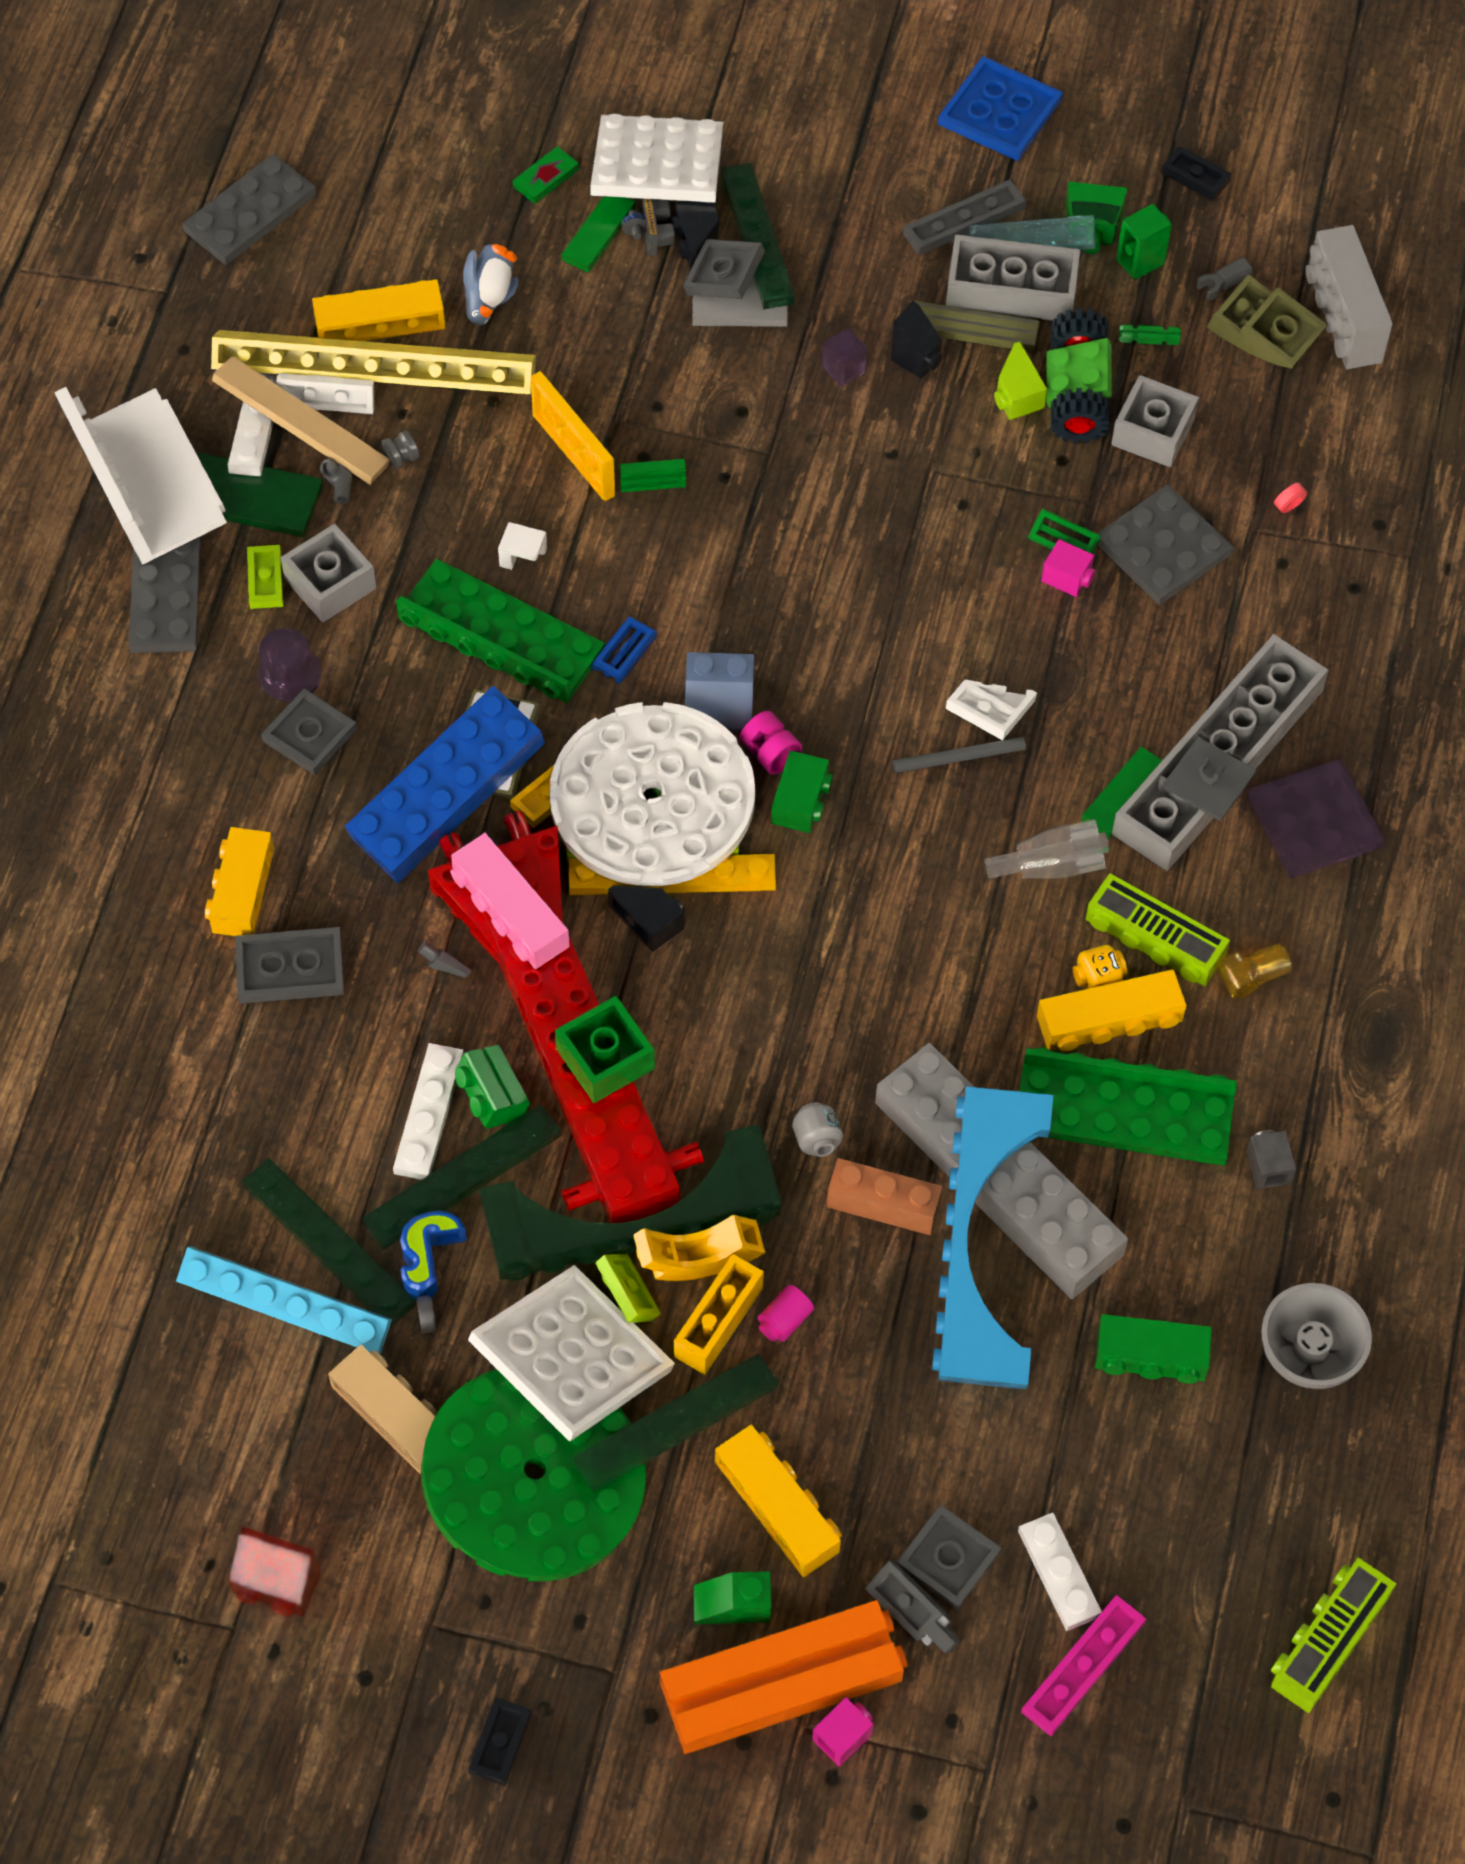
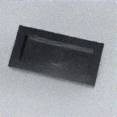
M1180 146L1163 164L1161 174L1212 201H1215L1231 179V173Z
M495 1697L468 1768L469 1774L506 1786L532 1715L531 1709Z

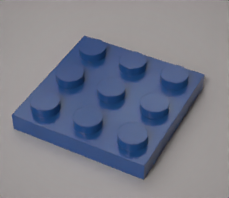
M982 56L938 116V125L1019 161L1062 101L1063 92Z

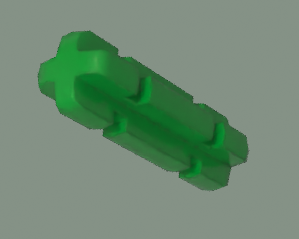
M1121 324L1118 338L1121 343H1132V340H1136V344L1162 345V342H1166V345L1177 346L1181 341V329L1177 326H1168L1167 329H1163V326L1137 325V328H1133V324Z

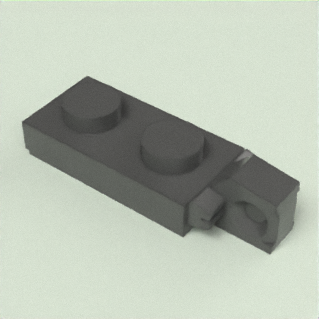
M889 1560L865 1588L917 1642L922 1641L928 1647L934 1642L945 1654L948 1652L952 1653L962 1642L948 1627L952 1620L946 1615L947 1613L894 1560Z

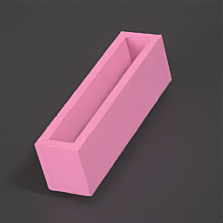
M486 833L451 855L453 869L450 872L456 884L460 888L466 887L470 891L475 906L479 911H486L492 917V924L496 931L502 937L508 936L513 942L515 953L523 962L528 960L536 970L570 947L569 930Z

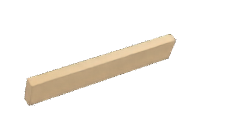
M231 356L213 373L212 381L325 456L341 464L371 485L388 467L390 461L388 457L234 356Z

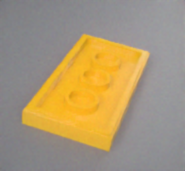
M539 371L532 375L531 393L534 418L602 500L606 502L615 496L614 458L544 374Z

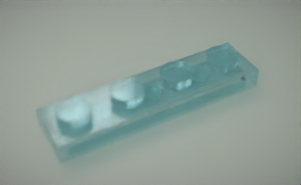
M1094 215L973 225L969 226V236L1080 250L1095 249Z

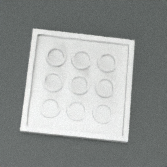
M620 114L601 115L591 179V195L715 202L723 122L711 119L684 120L679 117L667 119L653 118L651 116H622Z
M575 1265L474 1329L468 1339L569 1442L669 1374L675 1364L634 1323H628L623 1312Z

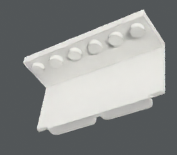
M66 387L54 392L142 565L227 523L222 514L226 510L168 400L162 401L156 388L91 420L90 418L83 420L82 416L87 414L78 396L72 399Z

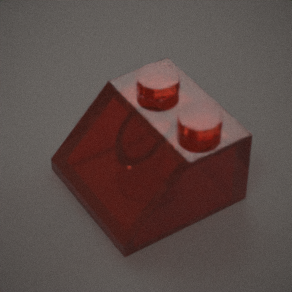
M242 1527L229 1578L232 1591L236 1593L235 1597L252 1605H255L257 1601L271 1606V1610L286 1617H291L293 1613L304 1617L321 1576L314 1550Z

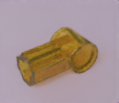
M1279 943L1246 956L1241 952L1231 954L1222 959L1216 966L1217 972L1234 999L1251 994L1260 984L1290 973L1292 968L1288 952Z

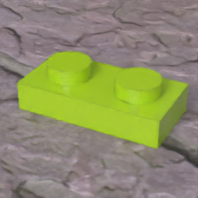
M280 545L247 547L250 609L283 607Z
M604 1254L596 1262L602 1274L603 1282L612 1292L619 1305V1309L623 1312L628 1323L652 1322L661 1314L628 1254Z

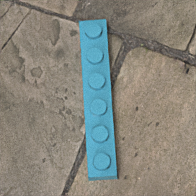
M192 1246L186 1249L176 1279L178 1283L348 1345L358 1347L362 1344L369 1352L375 1350L379 1354L382 1352L392 1322L391 1318Z

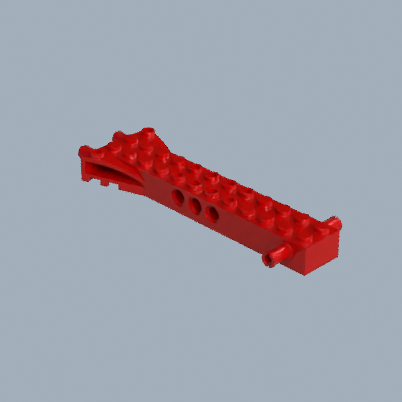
M515 811L516 821L513 814L509 813L503 821L513 841L497 847L563 923L558 825L532 834L524 812ZM451 833L453 840L451 843L448 835H445L440 839L439 844L448 863L428 870L430 890L436 897L440 896L450 907L451 913L457 919L460 918L469 927L470 933L499 963L591 1178L587 1182L561 1190L564 1203H567V1210L571 1212L573 1209L599 1201L604 1208L612 1229L678 1206L679 1185L674 1172L704 1163L701 1149H697L699 1147L698 1143L694 1141L691 1144L669 1152L665 1149L663 1150L633 1082L593 1103L556 1050L555 1030L599 1005L570 937L569 948L536 970L528 960L523 962L515 953L513 942L508 936L502 937L496 931L492 924V917L486 911H479L475 906L470 891L466 887L460 888L454 881L450 872L453 869L451 855L464 846L458 833Z

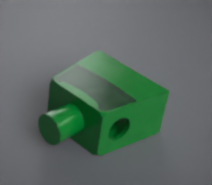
M1068 181L1065 202L1068 237L1073 242H1082L1081 249L1084 253L1096 254L1100 250V245L1113 244L1124 212L1127 188Z

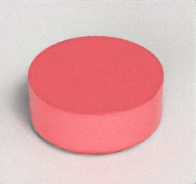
M1299 482L1292 484L1279 494L1274 504L1281 513H1288L1304 501L1307 491Z

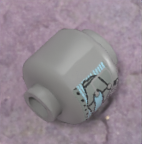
M818 1102L806 1104L793 1119L792 1127L801 1151L808 1155L828 1156L842 1142L843 1132L837 1114L828 1105Z

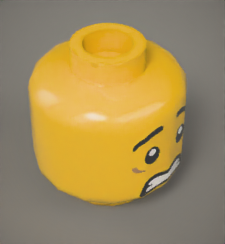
M1102 945L1079 953L1077 966L1073 967V976L1079 987L1084 986L1085 989L1123 981V977L1127 976V966L1120 950L1115 951L1110 945Z

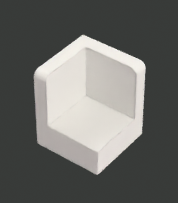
M508 522L498 547L499 566L512 570L517 557L535 561L539 554L545 555L547 550L546 532Z

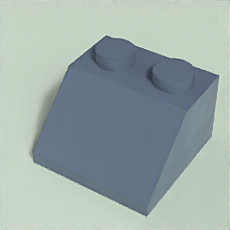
M687 652L685 706L707 714L721 723L730 732H741L744 726L752 719L754 654Z

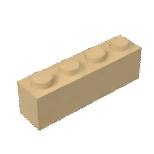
M360 1344L328 1373L331 1387L421 1474L425 1440L438 1412L426 1399L420 1402L411 1393L413 1388L404 1377L399 1374L394 1377L386 1369L388 1367L387 1362L377 1351L372 1350L369 1352Z

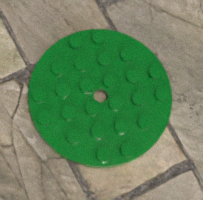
M497 1369L467 1382L446 1400L435 1416L424 1444L421 1463V1484L428 1510L435 1524L455 1549H461L476 1561V1565L503 1577L507 1574L528 1578V1581L532 1582L553 1581L578 1575L601 1563L615 1551L616 1547L630 1532L641 1508L645 1491L646 1471L642 1447L631 1422L620 1407L569 1442ZM530 1462V1464L538 1465L541 1469H544V1476L540 1479L529 1478L524 1472V1467L527 1463Z

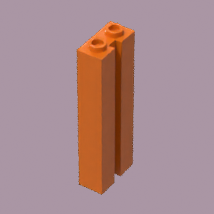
M878 1600L660 1671V1685L684 1755L840 1703L845 1697L849 1700L902 1682L903 1668L907 1667V1660L901 1645L895 1646L890 1639L889 1633L894 1632V1626L888 1610L881 1611Z

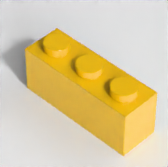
M230 827L228 839L222 840L220 846L222 864L220 869H215L212 880V888L215 889L213 899L207 900L205 907V919H209L212 933L230 936L255 933L274 853L271 832Z
M732 1254L675 1338L674 1357L706 1375L762 1291L764 1271Z

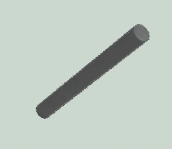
M1024 737L902 758L892 760V768L895 774L1026 750V743Z

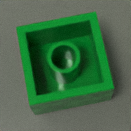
M617 996L555 1030L556 1050L593 1103L598 1102L655 1069L654 1048Z

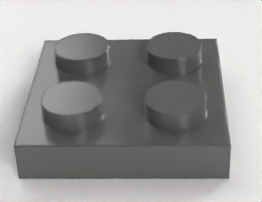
M706 239L683 285L686 294L742 299L764 255L765 250L762 244L758 242Z
M303 689L261 734L262 742L315 776L355 733L357 724L314 694Z
M940 1505L899 1558L897 1564L913 1580L958 1611L1001 1554L1002 1548Z

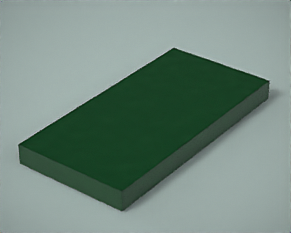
M198 452L197 457L226 510L222 513L226 521L305 537L323 488V479L264 466L261 476L230 474L228 471L229 459Z

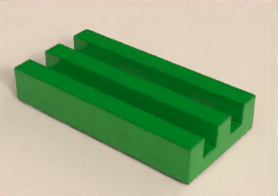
M685 459L620 464L621 492L686 487Z
M1041 509L1027 537L1029 540L1052 550L1056 543L1037 535L1040 530L1091 554H1094L1095 547L1102 538L1100 535L1045 509ZM1044 520H1050L1090 539L1089 544L1087 545L1044 525Z

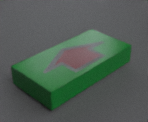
M557 146L513 180V187L532 203L536 204L579 171V163Z

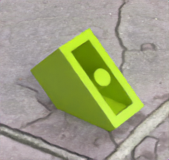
M1020 341L1014 343L999 375L997 391L994 393L998 408L1000 410L1004 409L1009 420L1044 409L1047 394L1045 384Z

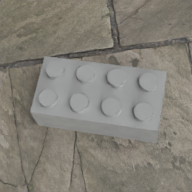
M1353 225L1317 231L1314 245H1311L1310 248L1311 259L1310 264L1306 266V278L1309 284H1313L1316 304L1319 309H1323L1325 314L1326 330L1328 333H1332L1335 340V353L1338 358H1342L1346 369L1382 363L1393 323Z
M955 235L946 306L1053 321L1054 318L1057 319V315L1060 313L1066 315V310L1071 309L1073 312L1080 249Z

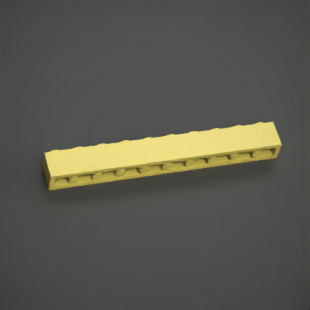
M219 330L212 337L211 369H218L231 356H234L258 373L321 375L372 380L382 383L530 394L531 376L535 374L536 355Z

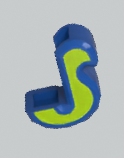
M429 1211L413 1217L403 1227L400 1243L404 1261L408 1266H402L401 1277L404 1291L411 1299L417 1300V1297L427 1295L433 1297L438 1291L431 1246H442L466 1241V1230L460 1218L450 1212Z

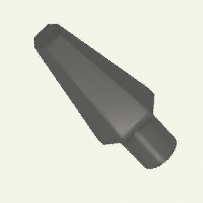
M424 941L418 948L417 952L429 960L428 965L431 968L464 978L469 976L472 971L440 948L437 950L427 941Z

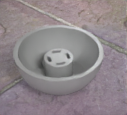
M1305 1283L1286 1289L1270 1303L1262 1322L1261 1337L1266 1357L1283 1378L1300 1387L1327 1389L1343 1384L1359 1372L1371 1350L1372 1332L1364 1310L1350 1295L1330 1285Z

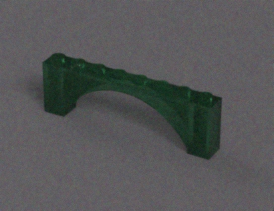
M759 1124L724 1132L722 1152L702 1182L685 1198L670 1208L636 1221L594 1223L565 1217L532 1201L516 1189L514 1181L479 1188L480 1203L499 1280L508 1279L510 1281L524 1279L530 1273L539 1271L547 1273L556 1272L565 1265L573 1263L590 1264L596 1262L604 1254H630L637 1249L634 1234L644 1228L670 1235H686L709 1229L732 1215L756 1220L757 1223L761 1224L773 1220L776 1216H780L781 1198Z

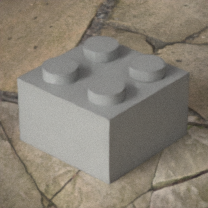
M1139 375L1115 421L1111 445L1171 468L1195 420L1199 397Z
M335 523L281 557L284 580L322 623L376 589L373 565Z

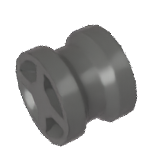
M407 430L399 432L398 436L394 439L386 438L381 441L383 452L390 459L389 464L394 470L401 468L403 463L408 460L414 462L420 458L418 448Z

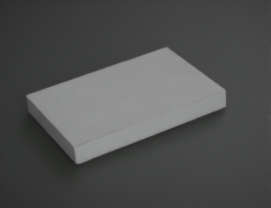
M756 269L742 299L693 295L692 326L787 327V269Z

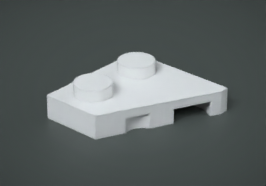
M964 680L947 700L946 709L997 738L1004 740L1035 702L1037 692L1026 690V694L1023 695L1006 692L1007 686L984 685L981 682Z

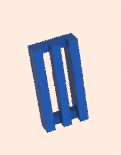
M629 616L592 662V669L597 672L599 670L603 671L604 676L607 678L612 676L616 683L621 684L657 638V631ZM635 628L636 631L624 643L610 664L605 663L631 629ZM643 634H645V636H644V637L642 638V640L638 643V645L634 648V650H633V651L631 652V654L627 657V659L623 662V664L620 666V668L617 669V667L621 664V662L624 660V658H625V657L628 655V653L632 650V648L635 646V644L639 641V639L643 636Z

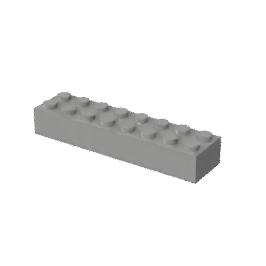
M1273 634L1119 809L1115 816L1112 835L1165 871H1168L1214 818L1162 788L1164 782L1197 737L1256 769L1323 692L1329 670Z
M928 1043L877 1084L875 1103L950 1178L951 1167L958 1168L959 1154L952 1153L954 1132H961L962 1118H955L957 1096L964 1097L966 1086H974L934 1046ZM1031 1142L1014 1152L993 1172L975 1201V1204L1071 1300L1124 1256L1128 1238Z

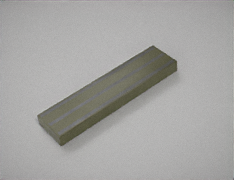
M915 301L919 304L941 338L1012 349L1014 343L1020 341L1025 351L1034 352L1039 320Z

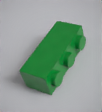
M1101 1314L1097 1332L1095 1369H1102L1105 1373L1111 1375H1122L1125 1372L1136 1373L1146 1379H1159L1161 1377L1177 1378L1179 1382L1186 1384L1205 1381L1209 1369L1212 1327Z

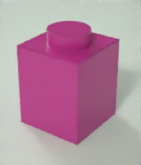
M1058 539L1044 562L1041 581L1077 597L1083 586L1086 588L1090 586L1095 576L1096 570L1092 569L1094 555Z
M845 1697L813 1729L812 1741L840 1767L872 1736L874 1724L871 1720L873 1718L863 1705L858 1702L853 1704Z

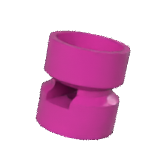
M764 711L756 715L744 726L739 735V741L752 755H757V761L771 775L783 772L790 750L799 753L802 751V744L790 731L784 730V724L771 711Z

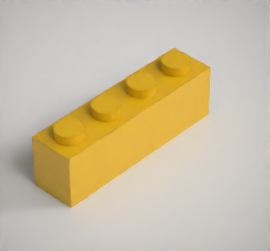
M437 279L312 298L318 338L369 341L445 329L444 309Z
M1174 969L1039 1000L1037 1019L1047 1048L1052 1051L1068 1052L1074 1050L1079 1045L1091 1042L1102 1044L1117 1036H1137L1148 1029L1156 1027L1162 1029L1174 1027L1183 1021L1187 1005Z
M751 1424L715 1449V1463L804 1578L840 1553L841 1532L830 1518L825 1520L817 1510L819 1504L813 1494L808 1489L803 1491L795 1481L797 1476L790 1464L785 1460L779 1461L773 1453L775 1448L769 1437L764 1432L758 1433Z

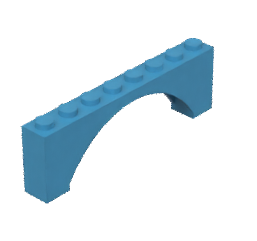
M966 1086L964 1097L957 1096L955 1118H962L961 1132H954L952 1153L959 1154L958 1168L951 1167L949 1189L956 1190L954 1204L947 1203L945 1225L952 1226L951 1240L944 1239L942 1261L949 1262L948 1276L941 1275L939 1297L946 1298L944 1312H937L935 1334H942L941 1349L934 1348L932 1370L939 1371L938 1381L1025 1390L1028 1387L1031 1348L1021 1347L997 1323L983 1303L970 1269L967 1236L974 1203L993 1172L1022 1146L1038 1137L1048 1138L1051 1128L1053 1095Z

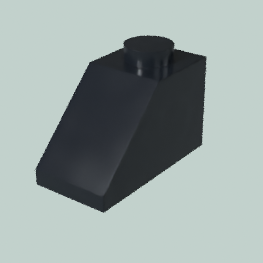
M912 301L894 320L891 360L922 379L929 370L934 371L942 360V338L919 304Z
M613 885L608 889V906L652 952L684 929L685 909L682 903L674 896L670 898L663 889Z

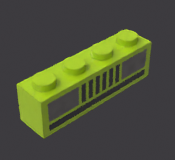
M1109 873L1088 904L1085 920L1090 922L1095 929L1101 932H1108L1119 938L1125 946L1144 952L1157 964L1167 965L1176 970L1189 982H1197L1206 987L1226 957L1229 939Z
M1359 1557L1351 1568L1346 1564L1343 1565L1332 1582L1338 1586L1331 1597L1325 1593L1322 1595L1312 1613L1317 1615L1310 1626L1305 1623L1301 1625L1291 1641L1296 1644V1647L1290 1656L1283 1652L1271 1669V1672L1276 1675L1271 1688L1307 1713H1310L1387 1602L1397 1584Z

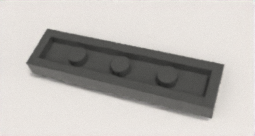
M1009 179L903 226V235L919 256L953 241L955 235H967L1025 209L1026 200Z

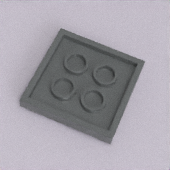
M1168 484L1097 533L1102 537L1097 545L1159 606L1230 557L1234 548Z

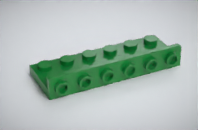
M435 559L407 598L400 596L396 601L398 618L405 625L412 628L417 627L427 632L436 641H445L455 646L462 654L466 656L472 655L484 661L490 668L502 670L512 675L519 683L524 685L530 684L541 690L547 697L559 699L565 703L570 701L592 670V662L605 647L604 642L438 559Z
M1043 1047L1026 1049L1019 1092L1053 1095L1051 1128L1048 1138L1222 1166L1226 1165L1237 1081L1230 1080L1223 1075H1197L1185 1069L1171 1071L1159 1069L1152 1064H1126L1114 1058L1100 1060L1088 1058L1081 1053H1071L1069 1055L1055 1053Z

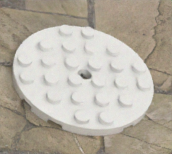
M642 702L615 708L614 713L606 715L599 720L597 718L592 719L582 726L565 744L555 762L550 780L552 818L555 826L558 825V834L568 850L594 872L611 880L635 886L652 887L678 884L701 876L715 868L742 841L751 823L755 805V783L752 766L748 756H745L743 750L738 745L736 737L721 723L707 714L690 707L664 702L663 706H643ZM649 788H657L662 792V796L646 800L643 793Z

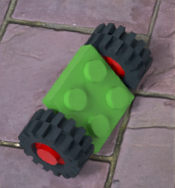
M1076 308V312H1072L1069 309L1066 310V315L1060 313L1057 315V319L1054 318L1052 321V350L1047 351L1046 403L1051 410V430L1055 432L1057 438L1062 436V440L1065 442L1073 439V443L1078 444L1079 440L1089 443L1090 438L1094 441L1099 440V435L1104 436L1106 430L1108 431L1109 403L1107 398L1112 397V345L1109 341V323H1107L1106 317H1102V313L1097 311L1093 314V309L1087 308L1086 312H1082V308Z

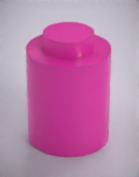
M787 1285L758 1315L760 1322L759 1330L771 1341L777 1339L784 1342L814 1311V1306L801 1290L793 1285Z

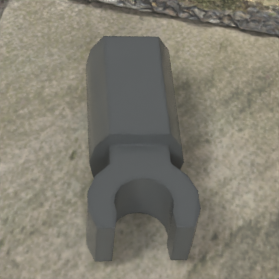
M1242 257L1217 270L1214 275H1202L1198 279L1197 288L1200 290L1206 286L1211 287L1207 291L1206 299L1208 301L1214 300L1219 296L1221 290L1226 291L1240 284L1248 274L1252 276V266Z

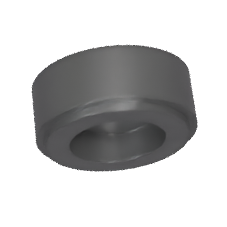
M429 1295L417 1297L421 1332H435L436 1325L432 1297Z

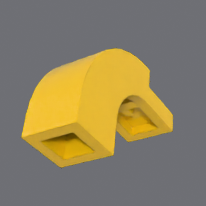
M732 1215L709 1229L692 1234L670 1235L645 1228L634 1234L637 1257L641 1262L642 1268L653 1270L655 1279L662 1281L695 1280L719 1274L732 1254L748 1263L765 1254L757 1221L737 1215Z

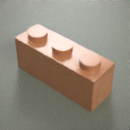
M838 1158L828 1188L827 1208L931 1235L940 1205L942 1186Z

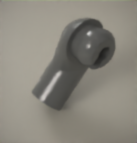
M333 459L324 460L320 465V472L335 487L333 494L334 502L338 504L348 503L352 485L351 473Z

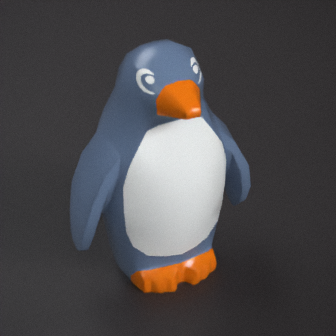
M485 245L477 260L475 250H471L468 254L463 270V281L465 285L466 316L473 324L484 325L491 318L495 308L508 301L518 288V277L514 276L511 279L513 263L517 260V256L501 245Z

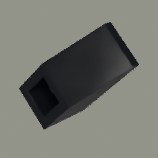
M682 201L675 203V216L671 217V224H673L674 235H679L680 237L678 247L681 259H687L690 271L705 240H719V218L714 202Z

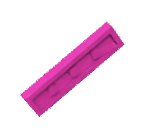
M1116 1595L1023 1706L1021 1713L1052 1737L1142 1628L1146 1618Z

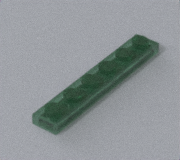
M752 164L722 167L721 178L741 241L761 243L765 250L753 275L763 309L794 305V292Z
M540 1104L362 1217L363 1224L382 1250H385L400 1240L403 1227L413 1217L429 1211H445L561 1137V1129L542 1104Z
M270 1158L242 1180L243 1187L371 1312L391 1318L390 1328L416 1306L415 1299Z
M756 1354L574 1456L573 1463L594 1492L777 1389L779 1381L761 1356Z

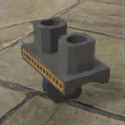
M642 198L643 206L640 208V214L637 210H630L629 215L622 220V229L625 234L633 236L635 240L641 239L644 233L647 256L657 255L658 246L674 244L673 224H656L658 221H670L669 200Z

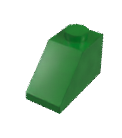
M731 1572L694 1585V1624L770 1623V1572Z

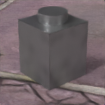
M1263 1130L1251 1136L1246 1152L1256 1190L1291 1184L1296 1166L1286 1131L1274 1132L1273 1130Z

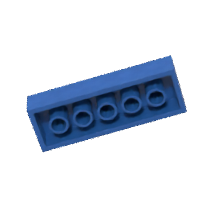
M492 686L345 825L350 838L398 884L439 845L442 837L445 835L449 836L545 744L541 730L495 686Z

